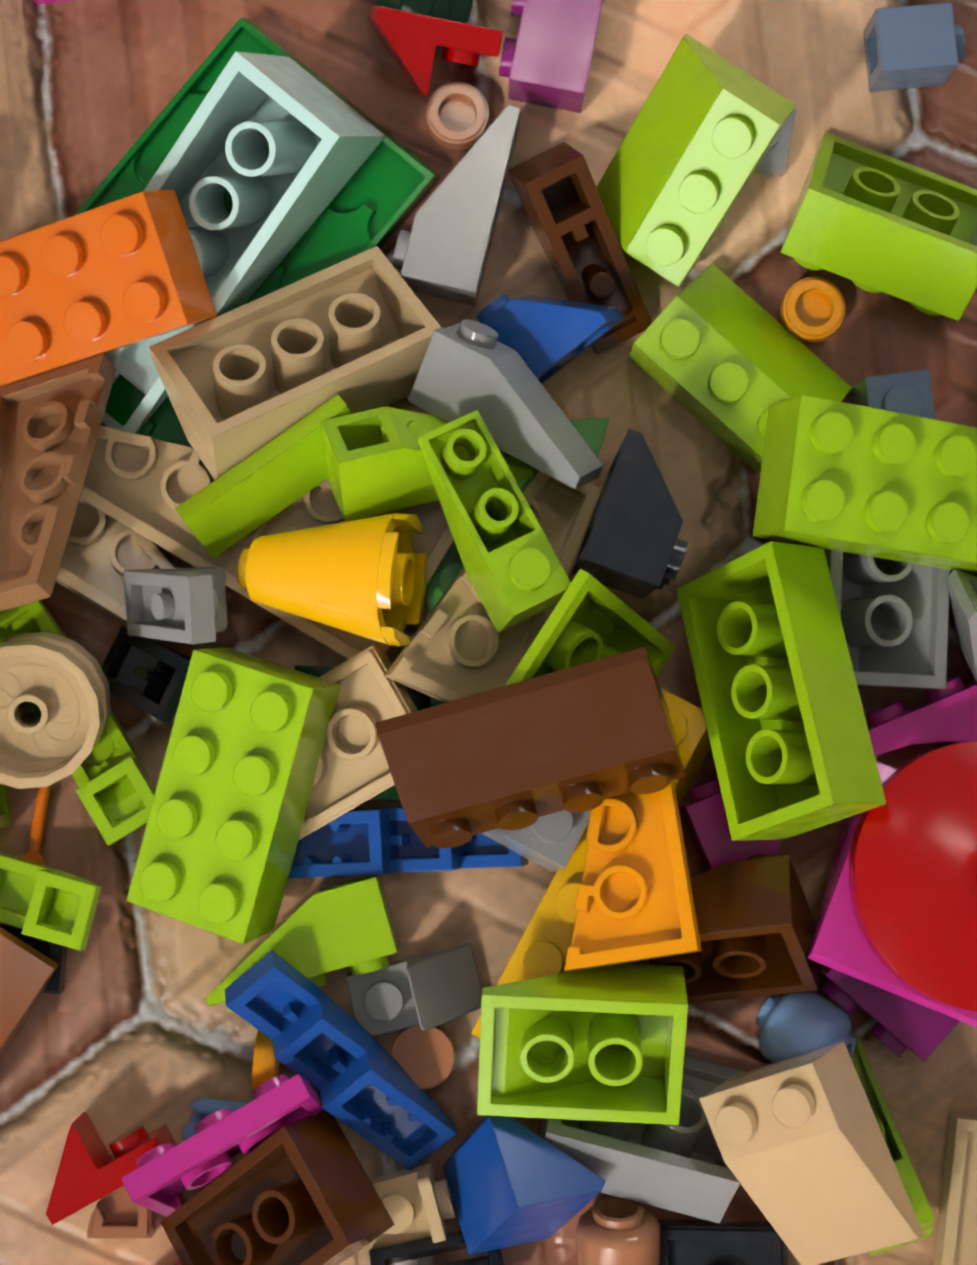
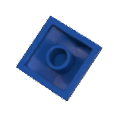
M486 1116L454 1150L443 1166L469 1255L549 1239L602 1191L606 1180L512 1117Z

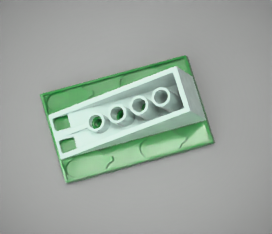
M240 18L74 215L142 191L175 189L216 314L219 316L375 246L381 249L440 175L277 41L273 40L250 19ZM206 321L106 353L105 356L117 371L101 426L192 447L187 440L152 360L149 346Z

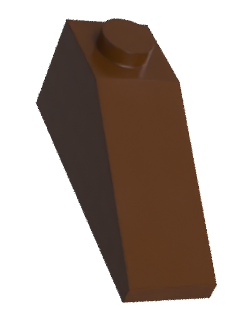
M562 142L508 169L529 221L569 301L616 307L625 317L624 320L592 344L594 351L599 354L645 331L651 325V319L583 154L567 143Z

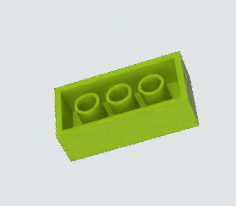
M804 394L772 404L768 410L753 537L952 571L958 569L977 575V427Z
M770 541L677 588L676 591L732 841L786 840L887 804L824 548Z
M227 647L193 650L129 888L127 902L241 944L274 931L302 824L313 790L312 784L319 757L322 755L326 743L327 725L334 714L341 684L322 681L318 679L319 677Z

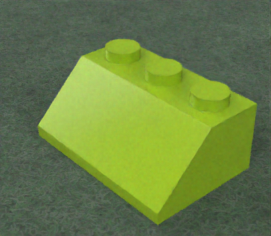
M685 34L597 185V190L623 250L679 287L698 263L796 105L688 34Z
M825 131L790 219L780 253L793 257L798 264L805 268L817 271L827 270L850 279L856 286L867 292H884L910 302L914 308L924 314L931 316L943 315L959 321L977 288V189Z
M713 263L669 303L634 342L628 356L635 365L759 475L761 473L770 405L800 394L842 401L852 389L847 382Z

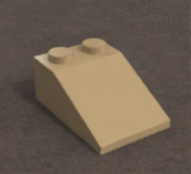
M844 1041L735 1075L699 1098L724 1163L801 1265H818L920 1239L924 1235Z

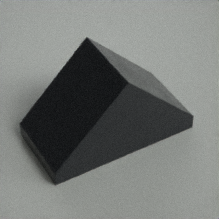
M121 626L101 667L109 682V691L156 719L170 725L174 724L191 658L149 638L128 635L127 627Z

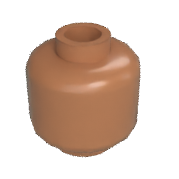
M606 1196L598 1199L592 1207L580 1216L576 1229L577 1265H660V1224L655 1215L644 1208L642 1203L616 1196Z

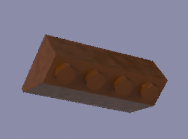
M645 646L376 722L377 734L408 824L426 848L432 846L438 848L458 847L469 842L475 834L497 828L503 830L523 829L533 825L538 820V817L563 810L574 813L589 811L600 806L604 799L629 792L635 794L655 793L666 788L672 780L686 777L668 706Z

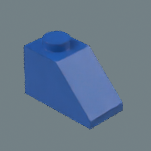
M506 294L489 303L476 315L479 323L491 327L499 334L497 341L518 352L541 384L625 319L616 307L533 295L512 298L510 300Z

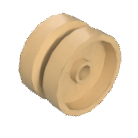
M50 632L21 633L0 643V784L16 789L48 787L72 775L90 755L103 736L111 711L109 682L97 659L75 640ZM29 702L35 703L40 708L41 714L38 718L32 717L25 711L30 704Z

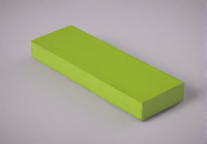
M338 394L177 506L175 508L210 555L216 558L328 479L321 421L349 415L352 412Z

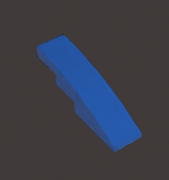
M403 807L352 809L298 841L288 878L385 875L399 872L453 871L462 868L521 867L529 863L527 858L481 833L473 835L469 842L458 847L438 848L432 846L426 848L408 824Z
M273 950L225 989L226 1007L272 1039L274 1057L320 1090L322 1108L409 1171L457 1134L455 1124L431 1097L418 1087L403 1067L329 996Z

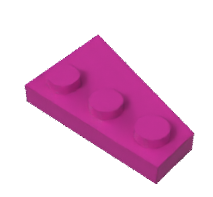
M287 1074L274 1077L260 1085L253 1092L255 1098L253 1101L234 1112L227 1108L210 1114L195 1126L197 1134L175 1147L172 1143H165L147 1151L136 1161L138 1168L121 1178L131 1201L168 1217L185 1203L181 1195L183 1192L209 1185L232 1167L231 1158L242 1151L243 1155L246 1156L284 1125L314 1116L323 1109L322 1104L313 1086L299 1074L292 1078H289Z

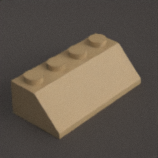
M375 246L149 346V349L187 440L214 480H216L337 394L342 398L352 414L388 406L409 396L435 329L442 327L378 246Z

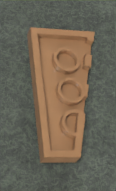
M105 354L0 388V612L49 598L52 595L117 371Z

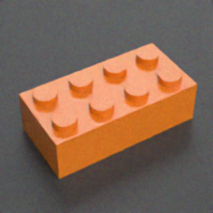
M175 189L142 191L0 242V388L217 317Z

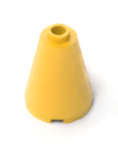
M397 512L258 536L253 540L250 548L244 549L240 555L238 563L239 584L242 588H247L248 595L253 602L390 646L409 645L413 638L403 632L406 624L419 625L426 591L427 555L426 552H414L412 534L424 535L423 526L416 514Z

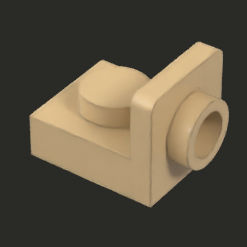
M431 1163L416 1166L410 1171L405 1169L370 1179L395 1224L370 1242L372 1249L406 1243L428 1236L432 1237L433 1243L447 1240L448 1224L446 1220L456 1218L455 1206L447 1179L436 1181Z

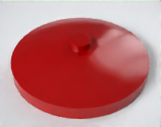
M967 741L926 752L907 762L883 782L882 787L887 804L863 812L853 836L849 856V887L859 926L872 950L890 972L903 983L930 999L956 1008L977 1012V741Z

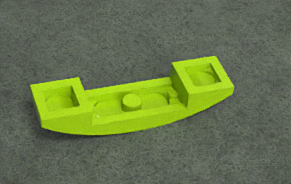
M41 600L0 612V643L21 633L50 632L66 637ZM29 702L38 717L41 714L40 708L35 703ZM111 708L103 736L90 755L72 774L79 786L75 791L108 846L113 845L147 824L156 791L138 754Z
M0 852V923L22 929L21 934L78 951L86 950L102 886L65 871Z

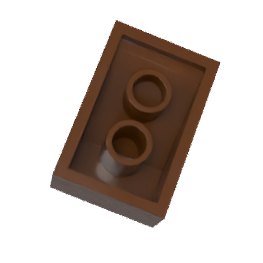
M758 854L746 860L724 862L691 880L702 951L628 962L630 964L683 966L688 1004L818 991L817 962L807 959L815 930V920L790 856Z
M327 1111L284 1125L160 1222L182 1265H339L395 1225L336 1118Z

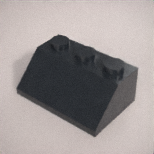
M628 429L614 456L572 574L576 575L579 569H582L605 586L643 599L657 588L661 590L664 584L668 585L670 579L675 580L684 559L688 542L677 538L683 520L649 447L640 432Z

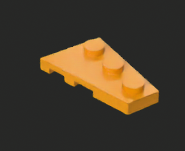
M674 780L666 788L655 793L635 794L629 792L604 799L600 806L590 811L586 835L588 847L582 883L578 884L574 908L577 910L572 943L571 947L568 946L564 971H577L702 951Z

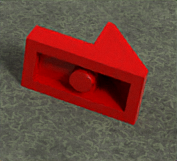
M370 5L369 21L418 95L427 97L436 45L443 46L441 60L471 66H479L481 54L494 57L499 56L503 31Z
M83 1112L71 1124L46 1211L50 1223L54 1225L122 1187L124 1183L121 1178L138 1168L136 1161L147 1151L165 1143H172L175 1147L177 1144L167 1125L164 1124L150 1133H147L144 1125L128 1131L109 1144L113 1153L110 1155L88 1114Z

